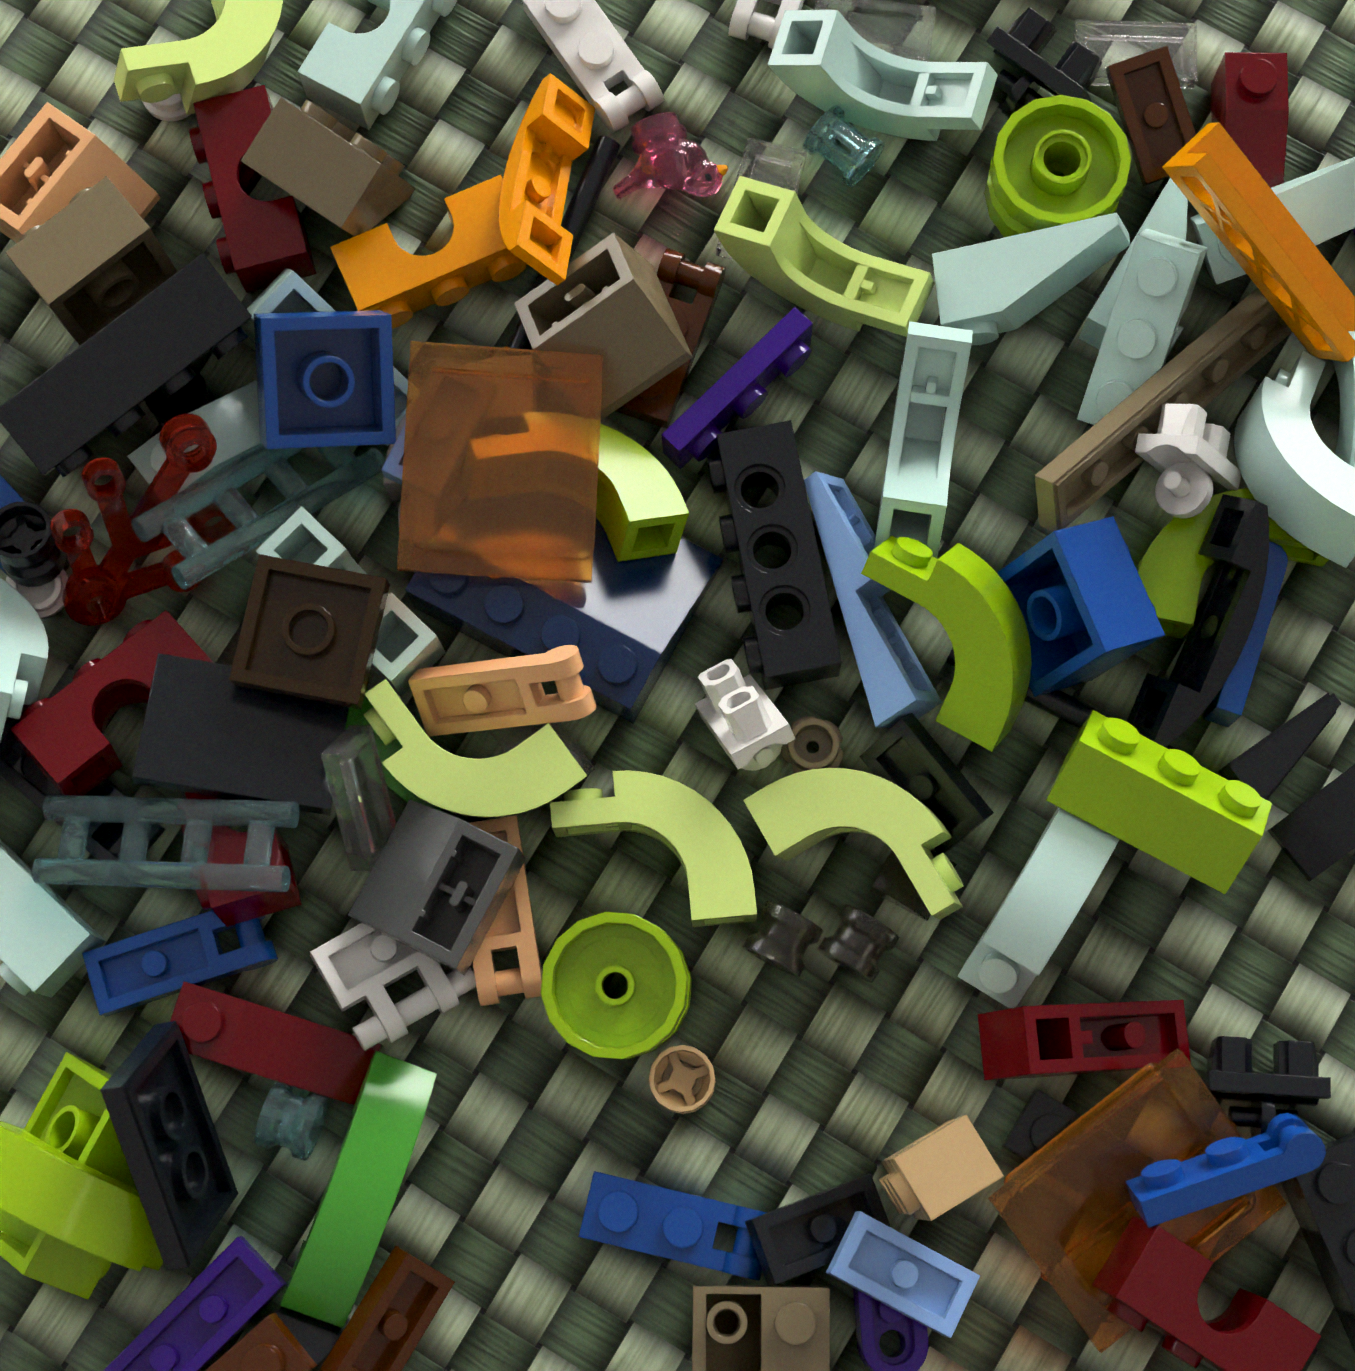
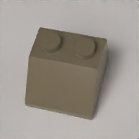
M107 176L93 187H88L78 192L71 199L68 206L44 224L29 229L22 235L15 246L5 252L79 346L178 272L151 228Z

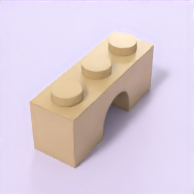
M965 1114L955 1120L946 1121L881 1161L888 1174L879 1179V1182L899 1215L902 1213L904 1215L913 1214L915 1219L932 1221L1001 1179L1004 1175Z

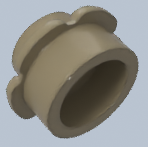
M814 716L802 717L793 722L791 730L795 740L782 744L781 748L782 757L786 762H790L793 765V772L798 773L820 768H838L843 758V751L840 749L843 737L838 727L828 720L824 721ZM808 743H817L819 750L816 753L808 752L806 748Z

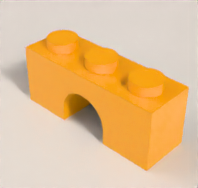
M501 174L444 198L450 222L453 226V233L446 246L434 254L418 256L404 251L396 243L387 223L331 246L330 249L357 311L381 310L389 313L392 317V329L408 322L416 311L435 303L438 306L453 304L463 299L469 293L470 288L491 279L494 282H503L523 272L527 264L507 249L500 232L499 201L503 181Z

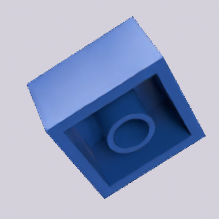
M381 310L254 314L260 442L266 449L395 444L396 427L391 314Z
M1114 516L1053 531L997 572L1016 599L1027 626L1032 662L1029 687L1034 697L1092 681L1165 635L1156 615L1154 605L1148 597L1131 558L1130 550L1121 535Z

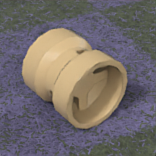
M686 1045L669 1047L661 1052L652 1063L649 1074L651 1092L658 1103L668 1111L678 1114L693 1113L704 1107L712 1097L716 1083L713 1065L708 1057L697 1048Z

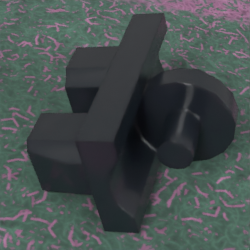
M1028 8L1017 18L1007 32L997 26L986 41L995 48L993 52L1023 74L1020 79H1017L1003 69L998 74L995 86L1008 95L1001 110L1009 118L1012 113L1031 101L1044 98L1037 93L1040 87L1053 96L1065 95L1086 99L1091 102L1092 100L1087 90L1093 83L1102 65L1100 58L1075 40L1055 67L1040 57V53L1057 32V29L1031 8Z
M1219 1036L1211 1043L1207 1072L1197 1078V1098L1251 1102V1107L1229 1106L1228 1125L1250 1127L1251 1137L1266 1133L1272 1118L1279 1114L1290 1113L1298 1117L1297 1110L1275 1109V1103L1316 1106L1319 1099L1331 1098V1077H1319L1314 1042L1287 1040L1278 1041L1273 1044L1274 1074L1252 1073V1039Z

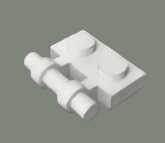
M363 923L310 951V957L342 1012L364 999L371 1008L374 1016L352 1028L364 1051L386 1038L390 1043H393L408 1034L407 1026L437 1009L441 1014L459 1005L458 997L476 987L475 975L470 967L465 976L455 970L445 975L437 961ZM417 970L425 987L394 1004L385 987Z

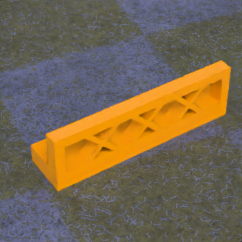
M1219 122L1208 123L1162 168L1306 350L1319 359L1349 362L1355 356V340L1348 332L1355 330V296Z

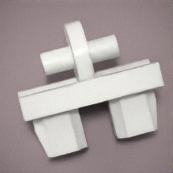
M1162 404L1157 434L1138 433L1135 453L1162 473L1155 486V497L1159 506L1171 516L1180 519L1193 517L1205 509L1213 494L1212 481L1220 483L1227 490H1237L1241 480L1240 470L1226 458L1231 433L1223 426L1205 423L1207 412L1196 404Z
M732 659L724 660L699 674L698 679L707 697L695 703V706L704 723L738 770L742 768L744 770L757 771L766 768L776 760L781 752L782 744L795 740V736L786 719L751 674L744 678L742 677L739 668Z

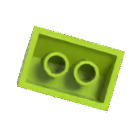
M1094 710L1077 732L1046 801L1223 894L1227 893L1262 838L1272 806L1270 801L1260 797L1258 792L1246 783L1237 780H1227L1200 766L1197 760L1188 753L1178 749H1168L1139 734L1137 729L1130 723L1119 718H1108Z
M66 1052L24 1130L73 1159L114 1179L136 1187L100 1091L112 1075ZM0 1209V1256L22 1275L88 1300L98 1281L108 1272L112 1262L55 1238Z

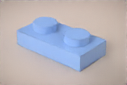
M855 1211L826 1271L832 1277L948 1338L952 1337L980 1278V1275L861 1211Z

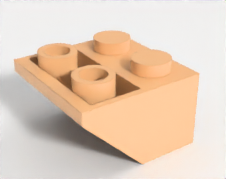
M46 102L0 159V232L16 243L19 242L22 235L29 229L44 224L68 206L71 199L78 192L85 188L93 187L106 176L142 219L147 216L159 201L160 196L95 134L48 102Z

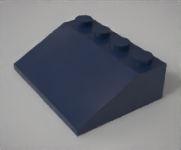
M544 492L523 493L468 501L467 497H465L436 535L405 591L417 610L506 657L546 653L553 648L564 645L577 646L584 665L579 674L583 685L591 688L595 703L634 724L720 569L723 559L681 537L677 553L618 562L607 534L599 520L584 506L569 498Z

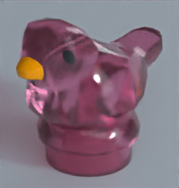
M658 113L642 119L632 126L630 130L634 140L632 149L639 159L632 172L613 187L617 199H621L641 188L682 190L694 196L704 198L713 196L719 191L723 176L728 171L727 165H717L711 162L706 151L699 143L687 139L686 127L679 123L676 113Z

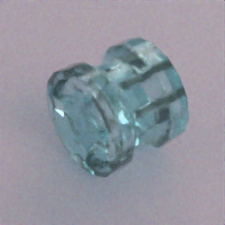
M275 1082L266 1097L257 1122L254 1138L255 1145L266 1149L279 1145L288 1148L292 1157L307 1161L320 1136L327 1113L328 1098L317 1094H312L307 1098L295 1095L291 1086Z

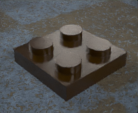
M259 554L229 680L236 686L362 710L390 587L387 578Z

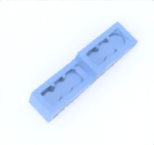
M815 471L804 479V484L875 727L891 728L901 718L911 713L918 719L941 704L942 701L883 598V595L891 589L861 574L870 552L874 549L876 536L844 479Z

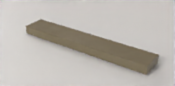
M1258 288L1035 474L1040 526L1052 532L1066 528L1139 465L1144 459L1135 453L1138 433L1157 434L1162 404H1196L1204 409L1292 333L1291 329Z

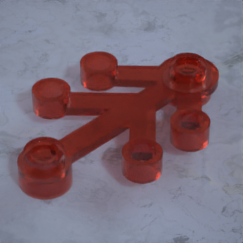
M181 414L173 417L163 426L159 441L167 458L130 516L122 495L126 487V481L117 462L110 458L100 457L86 464L82 471V481L88 495L94 501H97L111 542L110 549L99 565L96 564L89 547L94 539V532L85 513L77 509H66L57 513L51 520L50 531L55 544L61 551L66 553L73 572L66 582L62 600L67 614L75 622L88 626L107 623L122 612L127 599L167 585L176 592L193 590L201 583L203 570L196 555L187 549L173 550L163 558L162 562L130 572L127 571L138 557L198 536L205 542L219 543L228 539L234 532L235 521L229 508L224 502L216 499L202 502L194 511L159 522L188 475L207 468L215 456L217 450L216 439L207 422L200 416ZM199 445L192 451L184 452L189 446ZM101 476H113L112 480L107 484H94ZM222 517L217 524L205 526L206 522L211 518ZM70 527H81L80 531L72 536L62 535ZM190 566L187 572L180 575L174 574L180 567ZM102 596V597H100L99 599L90 601L91 599H93V598H95V597Z

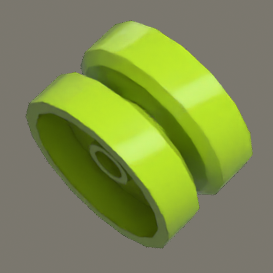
M1065 95L1035 99L1012 113L998 133L984 191L989 217L1003 237L1115 213L1127 184L1131 163L1125 133L1110 113L1089 100Z
M603 912L578 920L556 939L543 964L541 996L549 1022L568 1044L592 1057L631 1059L656 1051L678 1032L690 1008L692 977L683 951L666 931L635 914ZM613 973H621L628 982L627 992L618 999L608 997L603 988L605 979Z

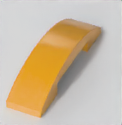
M550 73L542 79L514 139L501 186L499 226L507 249L558 286L566 280L573 234L561 226L572 161L589 148L595 107Z

